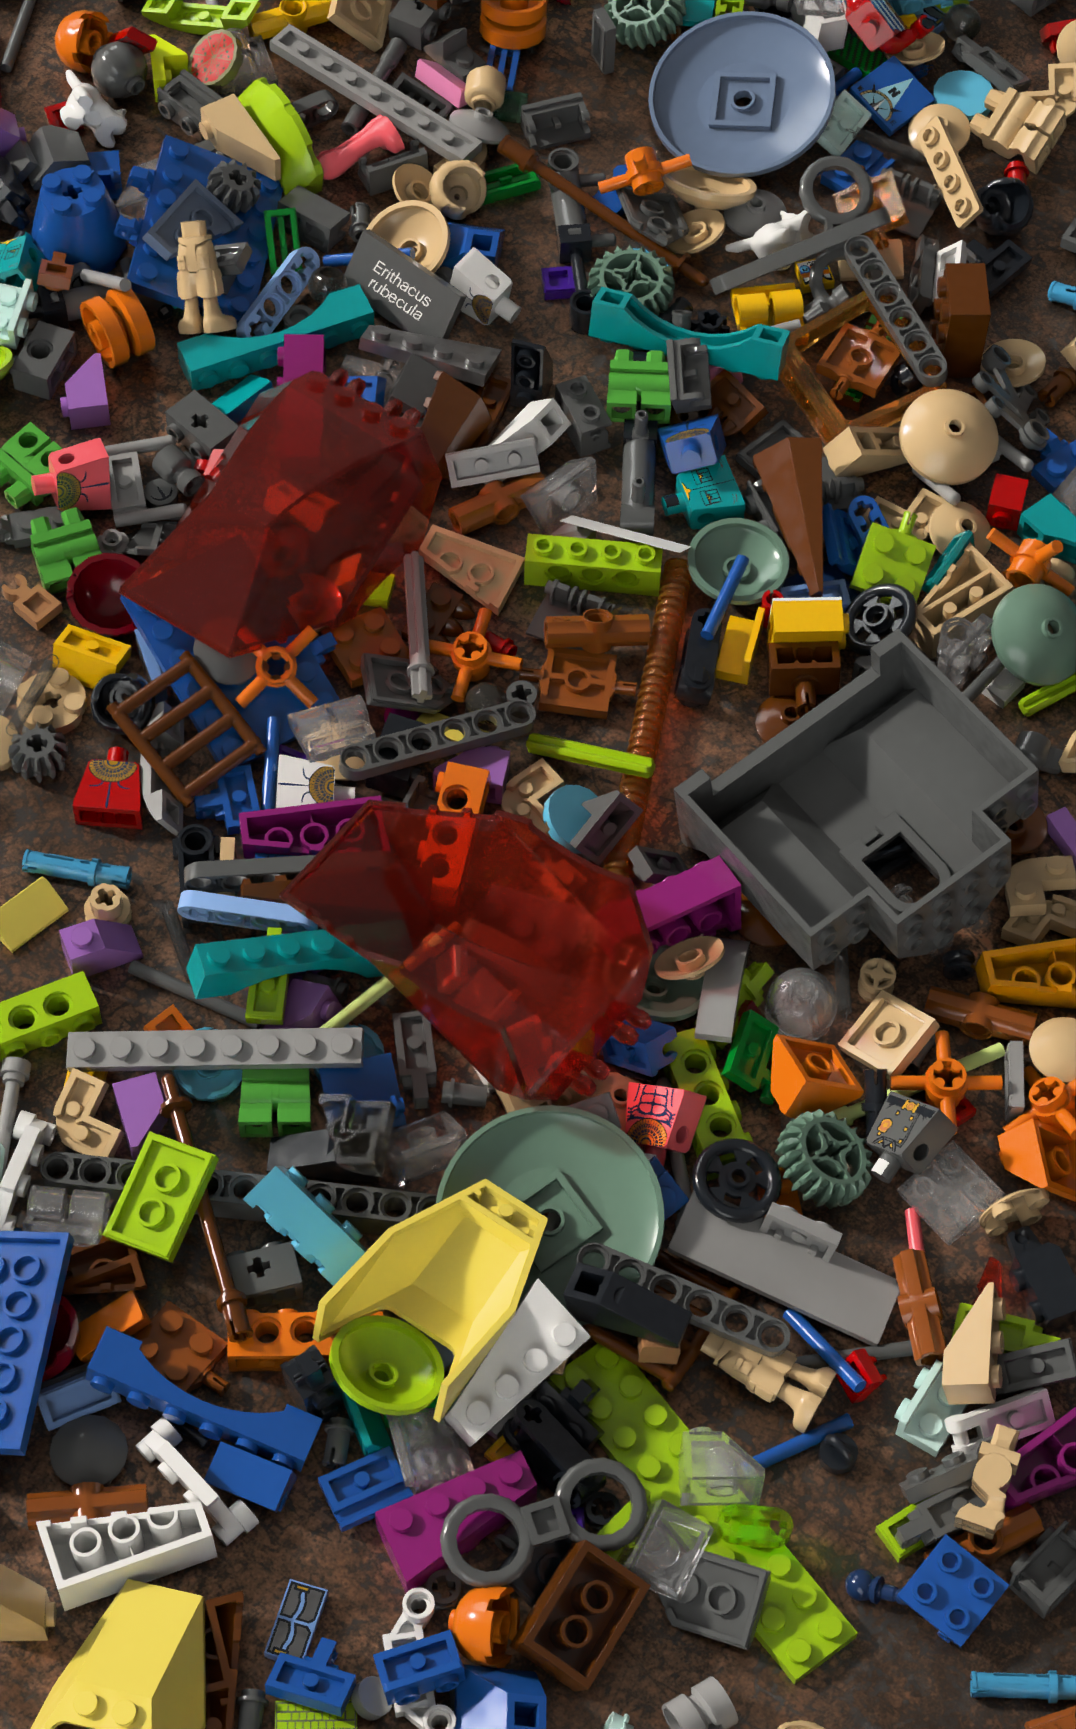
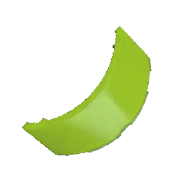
M265 77L256 79L238 97V100L281 159V179L279 182L284 195H287L298 185L315 194L322 191L324 172L321 163L313 152V142L301 117L285 93L275 83L269 85Z

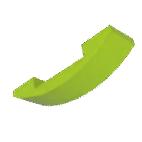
M148 0L141 13L153 22L186 33L206 35L211 31L219 29L232 33L249 25L261 3L259 0H230L227 6L186 3L183 0Z

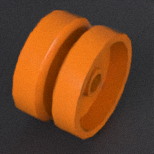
M481 0L479 31L483 39L491 45L502 49L520 50L533 47L545 38L548 0Z
M109 289L105 299L100 296H94L81 302L80 312L85 330L96 352L101 353L102 361L109 368H116L128 362L130 352L135 356H141L154 350L156 344L152 325L144 307L132 289L127 292Z

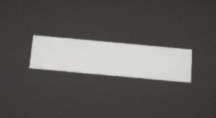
M573 515L560 520L568 524L678 553L691 548V546Z

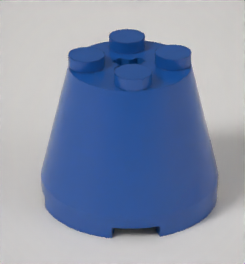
M81 164L76 167L65 168L46 174L43 177L31 236L34 240L33 243L42 252L45 260L52 261L54 251L67 253L65 264L73 265L84 262L94 271L108 273L116 267L115 262L121 257L128 245L127 240L113 235L120 213L103 181L97 174L92 172L89 166Z

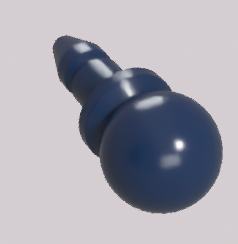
M857 1569L852 1571L846 1578V1592L856 1601H867L870 1599L872 1603L878 1604L883 1599L907 1605L897 1597L902 1588L898 1589L896 1586L885 1584L883 1576L878 1575L874 1577L868 1570Z

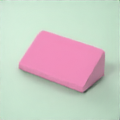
M425 59L417 61L415 77L458 109L467 105L464 97L465 82L437 62Z

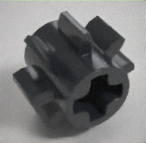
M708 309L703 312L698 311L697 320H691V331L707 334L730 333V327L727 326L728 317L722 316L715 309Z

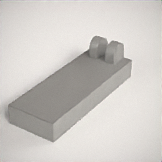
M534 437L445 454L451 488L541 472Z

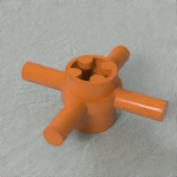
M643 146L635 148L624 156L627 167L626 173L598 182V187L601 194L631 186L635 195H651L659 192L664 187L663 177L665 174L693 166L690 155L686 154L659 162L653 147Z
M996 528L990 530L986 539L1011 556L1009 568L1002 571L1001 574L1015 588L1027 584H1039L1042 579L1067 597L1070 596L1075 586L1051 569L1052 557L1063 551V544L1059 540L1045 544L1040 540L1028 538L1024 539L1019 546Z
M482 607L479 609L473 630L460 634L453 644L429 639L430 653L451 657L452 663L458 671L451 699L456 702H464L470 681L476 682L485 678L490 672L491 666L519 672L522 670L523 658L492 652L490 643L485 639L492 616V611L488 608Z
M245 625L234 634L257 657L255 665L257 677L235 698L244 709L267 686L274 688L286 686L308 709L318 700L296 677V657L318 636L311 626L308 625L286 648L281 646L267 648ZM272 658L277 661L282 658L286 662L283 667L285 672L282 675H270L268 673L270 667L267 663L269 659Z
M940 1030L935 1033L937 1061L928 1068L925 1075H890L889 1085L890 1090H925L927 1103L930 1106L939 1108L957 1127L955 1107L963 1099L967 1090H1002L1003 1079L1002 1075H967L965 1067L959 1061L951 1058L949 1032ZM947 1083H949V1084L952 1085V1087H944V1086H945V1084H947Z
M1032 1066L1025 1067L1024 1079L1031 1087L1029 1090L1030 1109L1002 1127L1004 1132L1033 1118L1066 1131L1073 1140H1076V1078L1065 1084L1057 1077L1042 1078Z

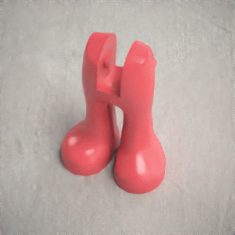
M380 114L368 122L361 131L339 146L321 151L316 158L321 163L324 172L323 179L334 180L345 174L359 158L375 148L380 147L385 151L389 150L393 154L404 150L403 140L387 116L383 117Z

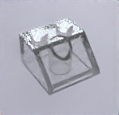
M696 1427L690 1431H683L678 1460L680 1506L760 1504L765 1480L764 1467L723 1431H713L709 1427Z

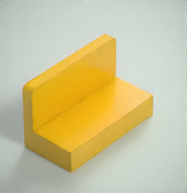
M758 607L755 621L730 615L715 668L716 678L748 685L763 629L765 608Z
M68 624L53 643V663L56 665L54 668L66 669L69 675L78 679L83 686L94 689L98 681L104 676L119 673L131 656V645Z

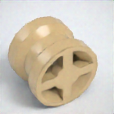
M873 958L866 961L860 970V978L858 980L860 996L871 1003L882 989L892 994L896 981L894 966L882 958Z

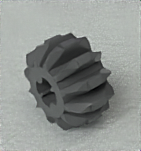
M233 159L229 163L221 161L217 167L211 170L207 178L208 184L206 189L234 214L239 211L246 214L260 197L262 181L256 178L257 170H248L246 163L238 165Z
M37 721L34 729L30 730L23 725L22 735L13 734L12 745L8 749L9 758L12 760L11 764L15 773L21 772L25 781L36 776V780L41 783L43 776L55 779V770L65 771V760L68 759L69 749L66 746L65 736L62 732L56 733L52 724L42 729Z

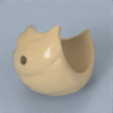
M453 160L441 165L434 172L429 185L433 206L443 216L453 220H463L466 215L476 212L486 198L485 172L478 164L470 160Z

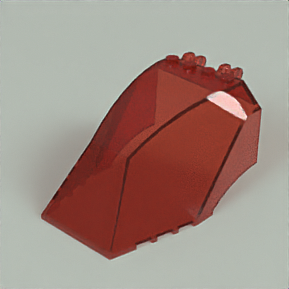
M342 368L335 370L329 379L324 373L312 370L260 393L176 527L120 586L119 593L228 658L261 650L262 644L276 640L280 644L286 643L288 636L301 633L308 625L313 629L327 625L331 629H335L356 617L359 608L373 591L403 563L405 554H411L412 551L418 552L424 541L442 474L423 431L415 427L420 419V411L411 408L405 411L402 417H398L403 409V402L396 398L388 401L384 409L378 403L367 401L360 397L366 388V382L358 377L351 380L347 387H344L349 378V372Z
M368 800L279 894L281 900L370 961L496 1090L524 1100H558L569 1086L581 1095L592 1096L596 1091L597 1085L593 1079L580 1072L583 1070L590 1077L598 1078L602 1081L610 1075V1069L606 1063L594 1057L606 1041L613 1036L620 1043L632 1046L639 1040V1034L635 1028L646 1030L651 1026L653 1019L645 1010L638 1009L636 1006L642 1000L654 948L632 879L610 872L571 852L533 824L532 819L502 810H496L494 815L474 814L472 808L463 807L461 812L440 811L438 805H430L425 810L408 808L407 803ZM626 1020L631 1026L626 1025L623 1021Z

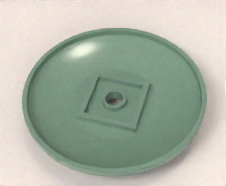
M556 1105L534 1106L509 1112L487 1123L471 1135L458 1149L444 1172L439 1185L436 1204L486 1178L543 1215L551 1212L560 1217L561 1223L557 1229L553 1231L544 1230L519 1304L531 1285L539 1278L567 1309L563 1294L576 1267L577 1254L581 1247L587 1243L603 1244L652 1266L656 1262L664 1231V1203L657 1176L651 1163L633 1139L613 1123L596 1114L577 1108ZM592 1252L583 1258V1264L602 1269L605 1265V1259L601 1254ZM631 1267L624 1268L619 1273V1275L636 1284L641 1278L639 1272ZM576 1320L581 1326L590 1324Z

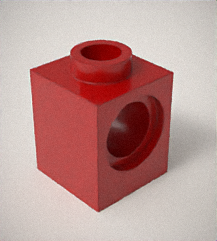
M996 473L986 513L989 525L999 529L1017 531L1029 480Z

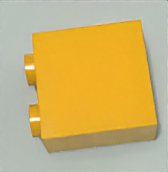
M842 597L772 598L767 626L768 648L769 643L838 641L839 652L840 649H845L846 634H849V613H843Z

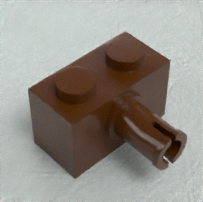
M838 641L769 643L767 663L769 696L796 695V712L802 717L805 715V706H808V712L818 706L816 695L834 694L839 691L841 664Z

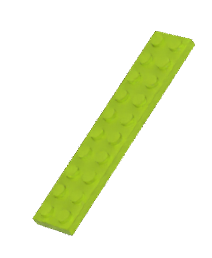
M597 1343L566 1365L562 1376L554 1374L549 1377V1380L561 1390L565 1387L573 1390L582 1379L588 1380L589 1378L601 1389L588 1404V1407L593 1410L589 1417L605 1432L597 1443L611 1460L621 1462L633 1471L643 1487L651 1492L649 1507L686 1552L698 1548L771 1571L770 1584L754 1636L794 1685L856 1639L858 1632L636 1365Z

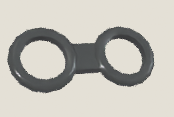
M832 155L819 158L806 168L800 179L799 196L803 208L812 219L824 225V232L867 214L873 204L874 188L870 176L860 164L847 157ZM830 170L843 171L850 175L858 184L860 202L851 211L841 214L829 212L822 208L815 200L813 194V182L817 176ZM846 241L826 249L813 263L810 269L809 287L814 299L820 295L830 296L823 285V271L832 262L846 260L844 251ZM861 246L852 249L850 253L854 256H863L867 252L861 250ZM879 270L867 272L870 280H876L882 276V272ZM867 296L862 301L857 302V305L850 310L841 311L840 317L850 319L863 316L871 311L874 306Z
M607 1458L586 1459L569 1468L558 1482L554 1497L523 1507H519L509 1498L492 1493L472 1495L456 1504L444 1520L440 1534L442 1556L450 1571L464 1583L478 1588L504 1587L521 1577L531 1564L536 1547L564 1538H569L574 1543L586 1539L603 1552L616 1551L631 1543L645 1524L648 1512L646 1491L637 1475L621 1462ZM604 1475L614 1478L624 1486L630 1496L631 1513L629 1520L622 1529L613 1534L597 1535L587 1532L576 1522L571 1513L570 1498L572 1491L578 1482L589 1476ZM493 1511L500 1513L512 1522L517 1531L519 1547L516 1557L509 1565L500 1570L485 1572L475 1569L464 1561L458 1550L456 1536L459 1526L468 1516L476 1512Z

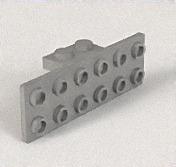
M693 1190L667 1248L669 1253L871 1346H877L880 1342L900 1292L895 1278L835 1251L843 1235L842 1233L834 1230L832 1226L825 1222L814 1221L799 1214L797 1210L790 1206L779 1205L775 1202H772L765 1218L748 1223H733L722 1220L706 1210ZM723 1201L728 1206L739 1208L730 1202Z

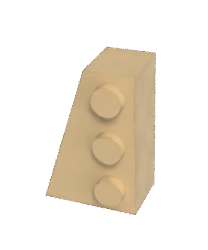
M969 543L964 549V554L947 570V575L938 586L935 585L918 605L917 621L909 638L931 660L991 623L997 605L1005 595L1014 589V586Z

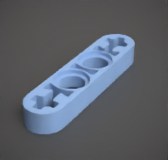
M307 246L292 251L238 322L236 329L237 338L252 337L250 335L252 330L250 326L258 323V321L262 323L254 329L253 333L256 336L253 337L264 336L273 332L320 267V259L314 249ZM301 257H305L306 261L304 265L306 266V268L300 269L298 272H296L295 269L299 268V266L303 262ZM283 276L287 277L292 283L290 294L286 293L281 287ZM266 299L272 301L275 305L274 316H269L264 310Z
M196 890L181 892L177 909L178 914L187 919L267 931L268 927L282 928V931L291 933L317 930L320 919L317 911L307 907Z

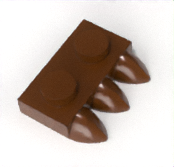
M723 369L710 381L713 406L707 416L718 414L720 421L725 420L722 425L724 437L732 436L739 432L745 435L769 413L729 371Z
M436 582L432 583L426 593L429 639L450 643L445 636L458 637L464 633L463 627L456 619L469 620L475 618L476 615L472 607L464 601V594ZM406 623L401 632L402 639L408 641V627Z

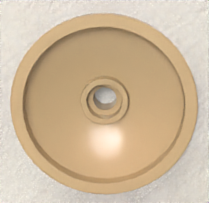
M693 166L665 174L663 177L667 187L680 199L694 205L695 209H730L750 201L755 197L757 189L756 184L748 177H719L697 171Z
M406 200L387 207L366 228V230L370 229L396 248L413 247L415 250L414 260L433 273L443 263L450 246V229L445 217L436 207L420 200Z
M937 389L921 395L906 410L899 429L900 446L910 466L924 478L939 484L960 485L973 481L988 469L998 449V430L993 416L978 399L959 390ZM949 425H956L959 428V432H953Z

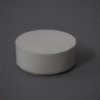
M369 1676L358 1682L351 1695L355 1711L367 1720L379 1719L387 1714L393 1705L387 1704L380 1678L376 1676Z

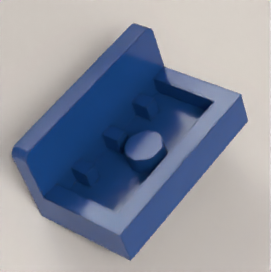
M451 1629L373 1654L388 1705L397 1703V1705H407L417 1701L421 1694L433 1690L439 1693L447 1692L456 1688L460 1684L459 1682L466 1680L464 1666L459 1657Z

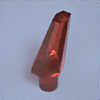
M990 1256L982 1277L977 1284L979 1295L972 1305L975 1304L988 1282H994L998 1296L1002 1297V1266L994 1257Z

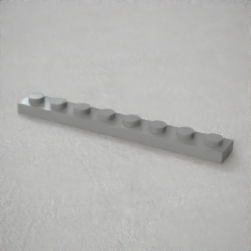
M289 24L269 41L272 52L376 116L380 114L383 117L387 116L397 129L414 139H418L420 143L449 161H471L482 151L481 140L293 25Z
M362 1027L68 1032L66 1068L69 1072L73 1068L82 1072L363 1067L364 1030Z

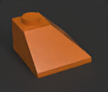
M776 1034L774 1037L770 1092L784 1115L796 1119L801 1113L806 1111L812 1113L818 1109H821L826 1114L861 1098L864 1090L835 1045Z
M1032 1118L997 1136L1000 1146L999 1157L1005 1170L1039 1188H1044L1051 1193L1076 1202L1075 1140L1067 1132Z

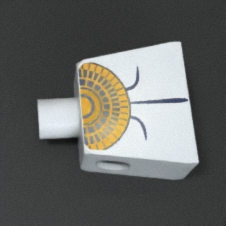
M473 247L454 266L450 284L467 295L461 308L463 313L483 325H489L498 315L509 323H512L518 317L522 308L509 299L513 285L512 280L480 251Z
M279 755L275 808L355 799V787L334 786L335 767L332 765Z

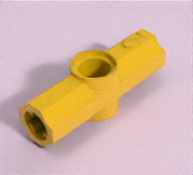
M282 0L279 7L256 13L247 26L249 35L253 42L275 37L289 24L306 33L308 27L329 21L327 17L331 0Z

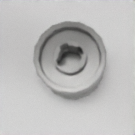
M713 1676L691 1687V1696L688 1697L685 1694H680L662 1705L663 1715L670 1729H729L737 1724L739 1720L731 1699L722 1685Z

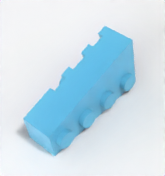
M275 1166L243 1200L252 1208L258 1205L265 1212L263 1216L266 1218V1222L284 1237L288 1235L292 1239L291 1244L294 1249L311 1264L315 1263L319 1267L318 1271L334 1286L367 1251L359 1242L363 1235L348 1220L341 1224L331 1214L336 1208L321 1193L314 1197L304 1187L309 1181L294 1166L289 1170L284 1166Z

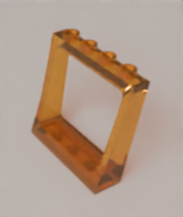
M865 291L790 333L786 363L779 378L819 437L822 438L825 446L848 426L889 427L901 421L908 407L921 395L937 389H947L945 382L937 387L923 385V388L854 420H846L801 353L843 326L845 322L848 323L860 314L869 311L874 314L906 360ZM882 295L879 299L887 304L894 302L891 295ZM898 318L894 322L898 327H907L911 324L907 318ZM914 341L909 345V348L912 351L918 352L925 349L926 344L923 341ZM929 365L923 372L929 376L939 374L942 369L937 365Z

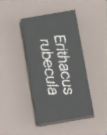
M370 229L362 231L339 286L345 289L360 284L372 309L401 330L448 339L467 295Z

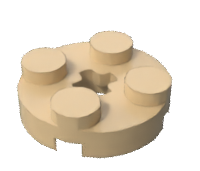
M56 668L25 721L24 726L30 730L34 729L38 721L42 729L52 724L56 733L62 732V734H66L75 729L81 723L82 715L85 709H87V699L83 685L78 679L69 675L66 669ZM36 675L18 686L17 708ZM48 699H58V706L52 708L50 705L43 706V704Z

